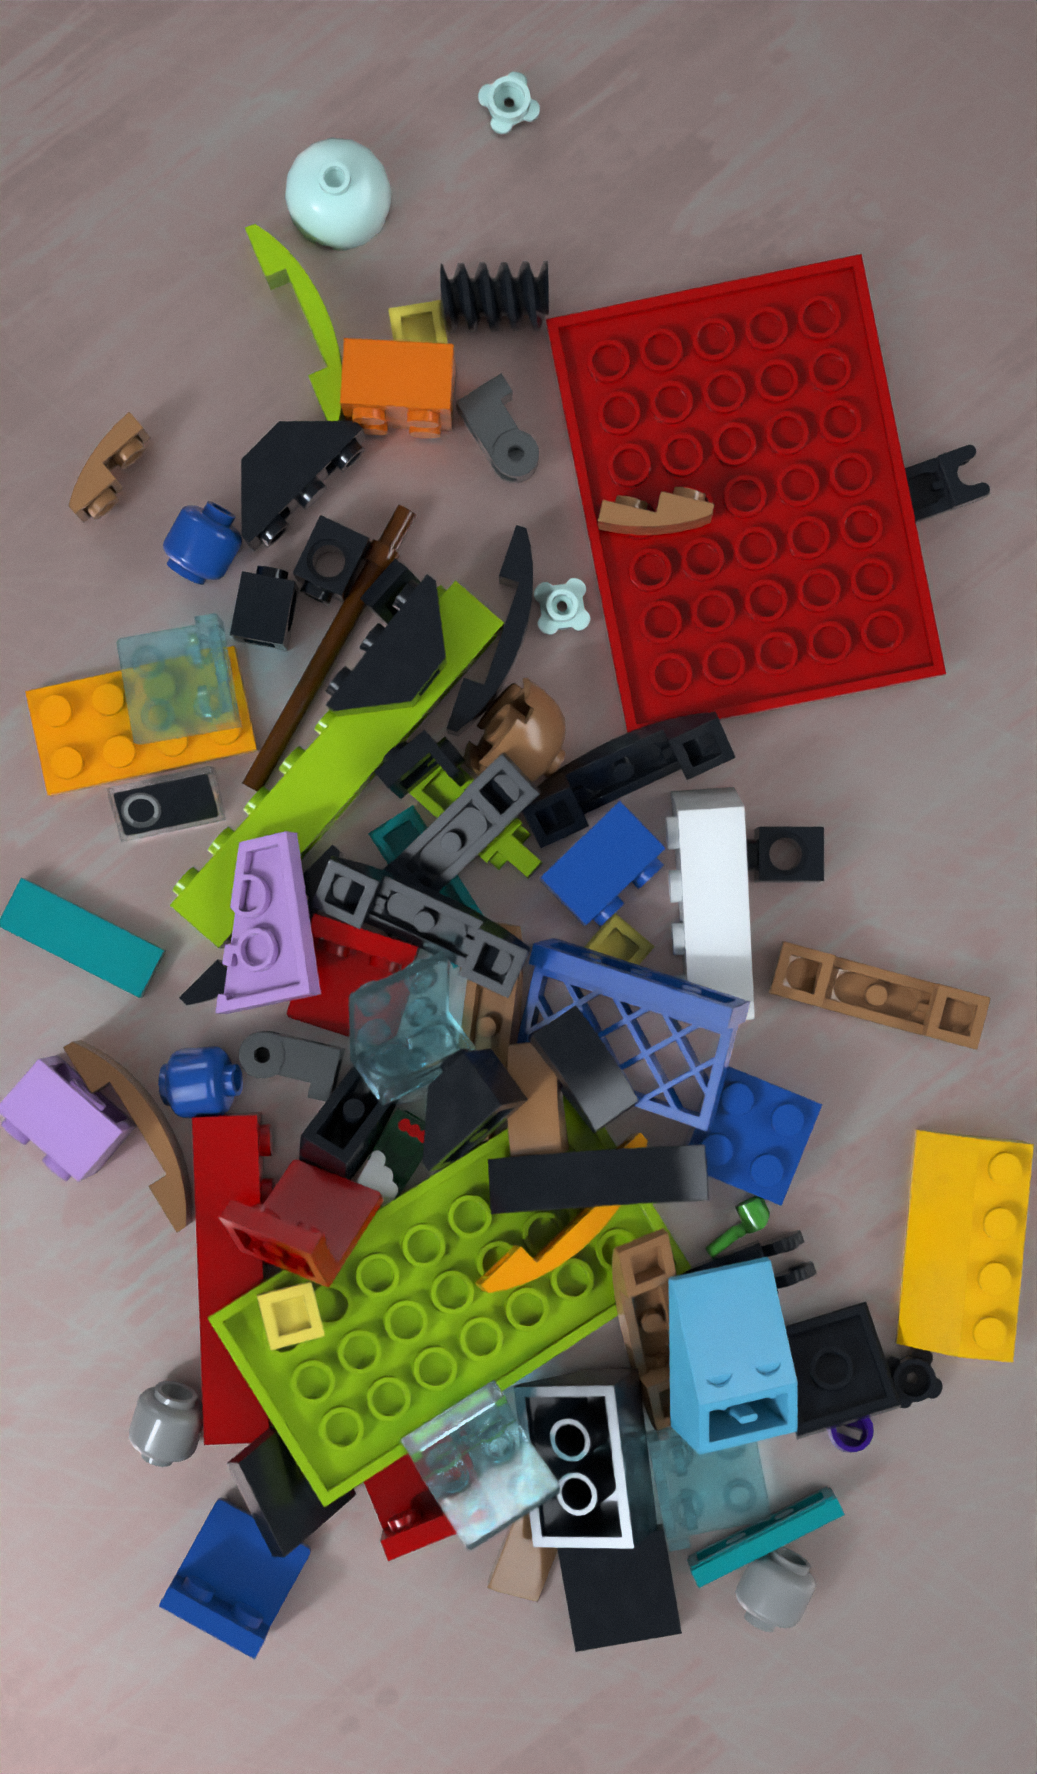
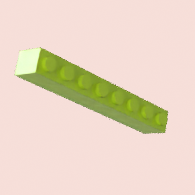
M456 580L447 590L442 585L437 587L447 665L414 707L337 716L329 710L315 726L314 730L319 736L305 751L301 746H298L281 764L278 770L284 776L271 791L263 786L248 801L243 810L249 816L235 831L228 826L212 842L208 851L213 857L200 871L195 867L190 868L173 887L172 891L178 896L170 906L218 948H225V944L228 945L232 938L235 913L230 908L239 842L285 831L295 832L298 836L302 861L376 777L375 771L384 764V756L394 746L407 741L502 633L504 622Z

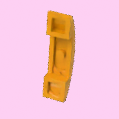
M641 1132L631 1133L615 1149L643 1148L647 1146L648 1140ZM620 1205L584 1208L533 1258L521 1246L514 1245L475 1284L482 1291L492 1293L507 1290L543 1276L566 1262L585 1247L606 1226Z

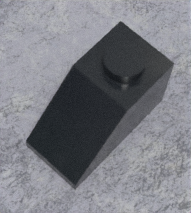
M463 1048L456 1051L441 1063L440 1069L442 1073L428 1085L422 1160L428 1172L446 1168L471 1152L528 1100L491 1048L470 1052Z
M361 1054L301 1134L299 1160L351 1180L373 1151L406 1088L407 1082Z

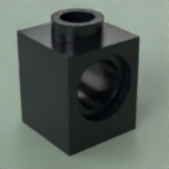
M320 515L293 571L296 580L303 584L300 592L326 605L330 604L332 598L344 602L365 562L364 556L371 544L369 537ZM327 552H337L345 558L343 570L333 577H324L316 571L318 559Z
M257 566L256 574L242 571L230 630V636L235 641L288 651L299 594V587L296 582L287 580L289 572L268 566Z
M757 827L754 829V839H746L747 870L754 871V882L818 883L824 881V827ZM777 840H786L796 848L797 861L789 870H781L775 867L770 860V848Z

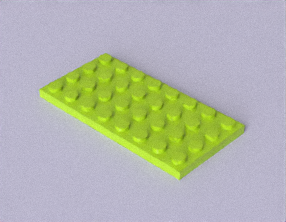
M562 1096L569 1150L566 1152L617 1148L605 1127L594 1134L566 1097ZM507 1127L446 1168H442L379 1208L329 1288L283 1269L216 1311L208 1319L319 1500L326 1507L617 1317L612 1276V1256L615 1247L664 1228L669 1235L676 1275L679 1276L692 1268L653 1204L620 1205L606 1226L585 1247L566 1262L543 1276L507 1290L492 1293L482 1291L475 1282L514 1245L521 1246L533 1258L584 1209L572 1208L491 1214L488 1159L511 1157ZM311 1281L325 1336L270 1350L257 1295Z

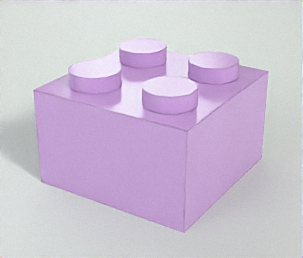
M58 1055L38 1059L0 1103V1114L5 1117L1 1123L2 1127L22 1144L26 1145L30 1140L47 1154L42 1159L44 1164L65 1181H68L72 1176L79 1182L96 1174L137 1127L130 1117L100 1091L91 1094L80 1074Z

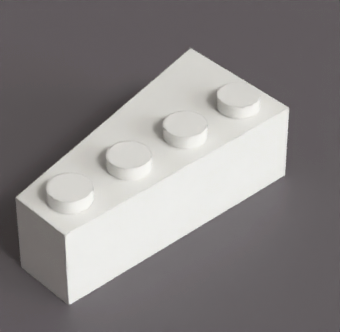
M735 787L671 791L672 817H666V840L668 850L675 849L676 870L668 871L669 894L671 903L678 902L680 919L679 923H671L673 955H682L683 975H674V977L751 1001L746 1020H754L744 805Z

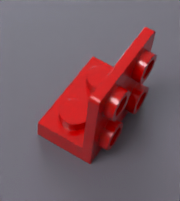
M314 913L311 921V931L321 994L291 1000L287 1009V1016L291 1019L381 1048L388 1047L420 948Z
M295 1159L290 1163L263 1205L254 1204L253 1207H249L231 1199L221 1214L220 1219L239 1251L329 1288L382 1205L383 1198L379 1191Z
M457 1421L364 1481L383 1529L380 1542L388 1561L490 1520L491 1506Z

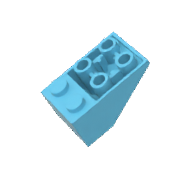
M768 1257L670 1277V1426L699 1455L797 1432L798 1382L771 1260Z

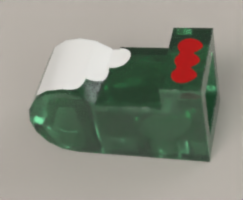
M400 1105L367 1159L369 1160L356 1181V1183L380 1192L383 1198L380 1208L400 1196L423 1159L425 1120Z

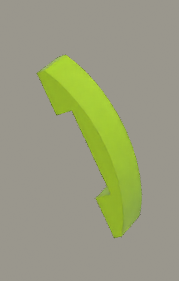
M256 224L245 227L270 290L291 283L326 364V368L308 375L326 420L344 421L345 417L340 405L343 361L332 322L316 287L293 255L271 234Z

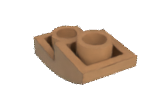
M130 412L118 421L100 441L87 460L74 486L68 506L83 522L91 516L97 520L116 506L119 501L116 495L124 488L111 472L117 466L121 469L129 467L146 450L143 444L150 437Z
M674 487L673 494L661 491L656 512L648 511V503L643 500L619 495L616 496L615 503L603 500L598 518L599 530L634 535L676 533L711 523L714 504L705 502L706 495L704 493L684 487Z
M530 1042L508 1045L507 1071L528 1099L507 1119L511 1157L564 1153L568 1151L569 1144L563 1094L561 1092L563 1084Z

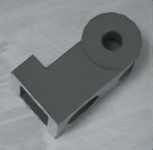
M501 373L457 400L456 411L495 473L509 483H520L528 480L534 474L538 466L539 448L530 434L518 429L504 406L512 400L513 391Z
M262 1031L249 1035L242 1042L239 1049V1061L246 1073L255 1078H270L280 1075L310 1082L307 1097L326 1102L336 1089L345 1048L274 1031Z

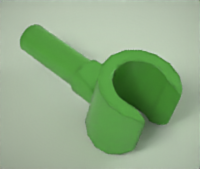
M753 1196L735 1206L741 1222L733 1225L705 1247L712 1258H715L737 1239L742 1238L746 1234L759 1231L766 1226L770 1211L763 1198Z

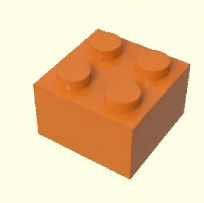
M344 338L340 405L346 421L358 423L363 428L365 435H386L388 428L409 429L410 436L432 439L441 437V431H453L456 384L454 344Z

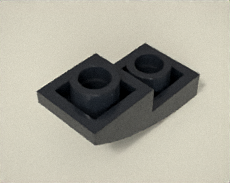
M576 1005L532 1035L530 1043L563 1084L562 1094L594 1134L638 1103V1099L620 1067Z

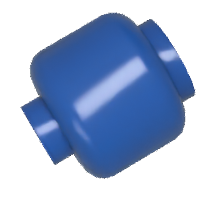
M207 501L204 508L194 505L184 506L164 539L163 550L169 557L167 561L168 567L182 577L200 585H204L207 579H221L242 544V535L232 525L236 518L235 515L211 501Z
M220 1047L180 1049L175 1051L170 1056L168 1062L163 1064L160 1069L158 1080L159 1093L164 1105L170 1106L179 1117L221 1116L230 1110L234 1096H239L242 1092V1071L238 1064H232L227 1052Z

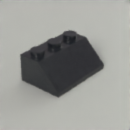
M638 1368L588 1369L514 1386L533 1547L635 1548L658 1527Z

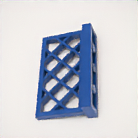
M557 938L533 943L528 964L535 967L517 1043L530 1042L534 1033L576 1005L607 1047L632 1089L633 1087L624 1070L643 1059L647 1062L659 1088L648 1094H643L633 1089L638 1099L635 1107L705 1131L712 1129L738 1027L740 1024L745 1023L751 1001ZM548 977L564 982L574 1003L555 1014L544 996ZM580 988H583V989H586V990H589V991H592V992L589 993L588 995L584 996ZM600 995L612 998L623 1018L604 1030L601 1029L588 1002ZM629 1004L640 1007L641 1009L633 1013ZM650 1011L661 1014L672 1033V1036L652 1047L637 1021V1018ZM541 1013L544 1020L537 1023L539 1014ZM678 1020L691 1025L682 1029ZM627 1025L641 1053L620 1064L606 1036ZM698 1028L721 1034L715 1057L702 1064L686 1035ZM676 1041L691 1070L669 1081L655 1052ZM712 1066L709 1078L705 1072V1069ZM695 1076L705 1095L701 1113L684 1108L673 1087ZM663 1093L667 1101L655 1098V1096Z

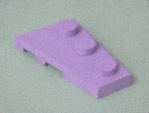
M285 831L239 842L230 908L235 913L231 945L225 944L222 965H228L224 995L218 994L215 1014H230L321 994L297 833Z

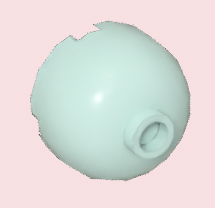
M328 138L312 143L296 157L287 175L285 200L292 223L306 240L314 244L317 242L322 246H330L333 250L345 251L366 244L381 231L391 205L392 192L385 167L369 148L352 139Z

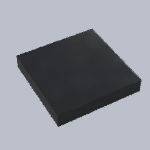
M867 1302L785 1326L798 1382L797 1432H795L797 1439L901 1408V1403Z
M274 1425L227 1462L272 1557L285 1558L357 1495L353 1488L324 1507Z
M658 1524V1528L635 1548L557 1547L575 1652L682 1634L663 1524Z

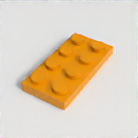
M235 646L25 691L46 791L50 797L258 752Z

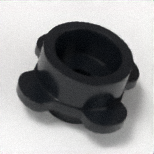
M914 1348L910 1355L901 1358L894 1356L886 1358L901 1408H908L912 1402H920L927 1398L935 1399L941 1394L943 1384L936 1377L931 1367L933 1355L930 1351ZM909 1373L917 1375L915 1382H908L907 1375Z

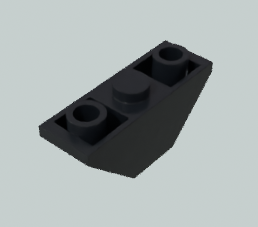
M279 421L241 459V532L245 542L254 551L262 543L266 547H270L279 540L290 526L286 519L300 505L304 509L311 507L327 489L323 482L337 468L343 472L358 460L365 450L361 443L366 439L364 430L358 423L353 421Z
M428 574L420 584L411 580L404 587L393 603V606L399 611L386 627L380 623L374 626L359 647L365 653L353 670L344 666L327 687L326 693L332 697L326 703V706L337 716L414 707L447 665L436 580Z

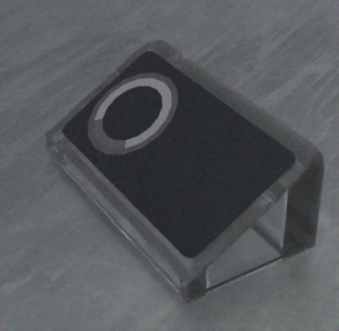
M205 766L106 788L121 842L226 820L216 768L213 766Z

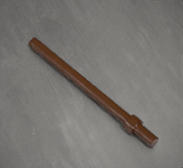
M398 504L379 540L373 539L364 556V560H366L365 565L242 784L258 791L267 783L366 607L360 597L394 559H399L400 554L397 550L417 516L411 510Z

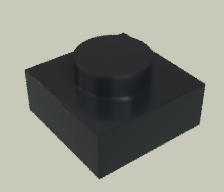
M394 559L360 599L387 626L399 611L393 606V603L400 592L411 580L417 584H420V580L405 565Z

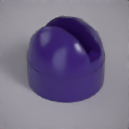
M870 1417L843 1425L847 1428L861 1431L859 1440L837 1432V1427L828 1430L832 1444L840 1451L847 1453L865 1449L872 1441L874 1435V1427Z

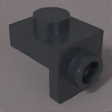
M425 730L409 743L405 741L394 746L384 756V764L375 771L386 787L400 799L404 798L440 766L460 787L469 781L458 768L466 760L445 736L437 742Z

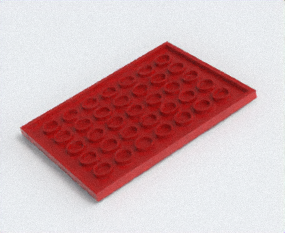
M862 254L546 319L627 733L654 723L686 715L716 712L721 721L946 675ZM674 487H684L704 493L706 495L705 502L714 504L711 523L676 533L634 535L599 530L598 518L603 500L615 503L616 496L619 495L643 500L648 503V511L656 512L661 491L673 494Z

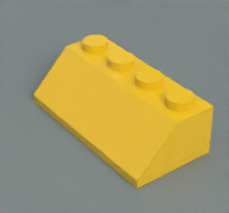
M915 1130L895 1338L896 1344L961 1358L1013 1363L1034 1144L1014 1139Z

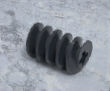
M528 261L522 262L517 277L512 276L507 262H501L495 278H491L485 262H479L474 278L469 277L464 263H458L453 279H448L443 264H440L441 313L449 332L456 331L460 317L465 318L470 332H476L482 316L486 317L492 332L498 331L503 316H507L513 331H519L524 315L529 316L534 331H540L545 315H549L548 261L543 262L538 277H534Z

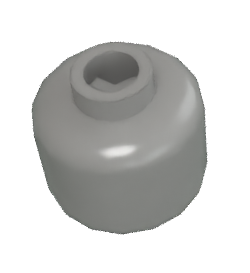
M163 1381L140 1394L129 1428V1440L134 1448L141 1453L142 1458L146 1462L155 1466L166 1467L170 1466L173 1462L186 1460L195 1453L203 1429V1405L197 1398L198 1394L191 1387L175 1381Z
M780 1547L748 1563L735 1591L738 1602L746 1610L744 1618L751 1625L766 1632H773L775 1627H795L800 1621L816 1588L814 1577L809 1572L811 1568L810 1563L801 1555L785 1547Z

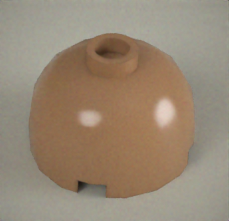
M523 678L524 688H521L516 683L509 685L493 701L478 722L477 727L481 730L485 729V732L478 746L469 740L464 753L466 767L476 774L480 775L503 752L532 782L537 780L542 774L545 777L551 776L563 762L565 751L561 748L566 735L565 717L556 701L529 678Z

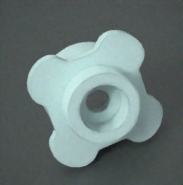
M511 72L508 76L497 79L492 85H484L479 91V102L482 106L488 108L492 117L491 127L496 133L507 134L511 131L513 125L524 120L533 122L539 116L540 105L536 100L531 99L530 91L527 87V78L520 72ZM506 99H512L514 101V105L512 107H506L504 105V101Z
M571 578L566 584L553 586L548 582H542L536 587L534 598L540 603L541 610L538 627L543 633L553 635L557 630H567L570 628L581 631L589 625L590 614L584 609L583 602L586 586L580 579ZM559 602H565L567 604V609L565 611H559L557 609V604Z

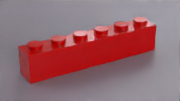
M262 1112L192 1117L204 1445L252 1443L269 1429L273 1423L208 1317L269 1279L268 1264L270 1263L239 1251L221 1221L220 1216L231 1199L249 1207H253L254 1204L263 1205L274 1189V1178H265L264 1156L273 1155L272 1125L263 1124Z

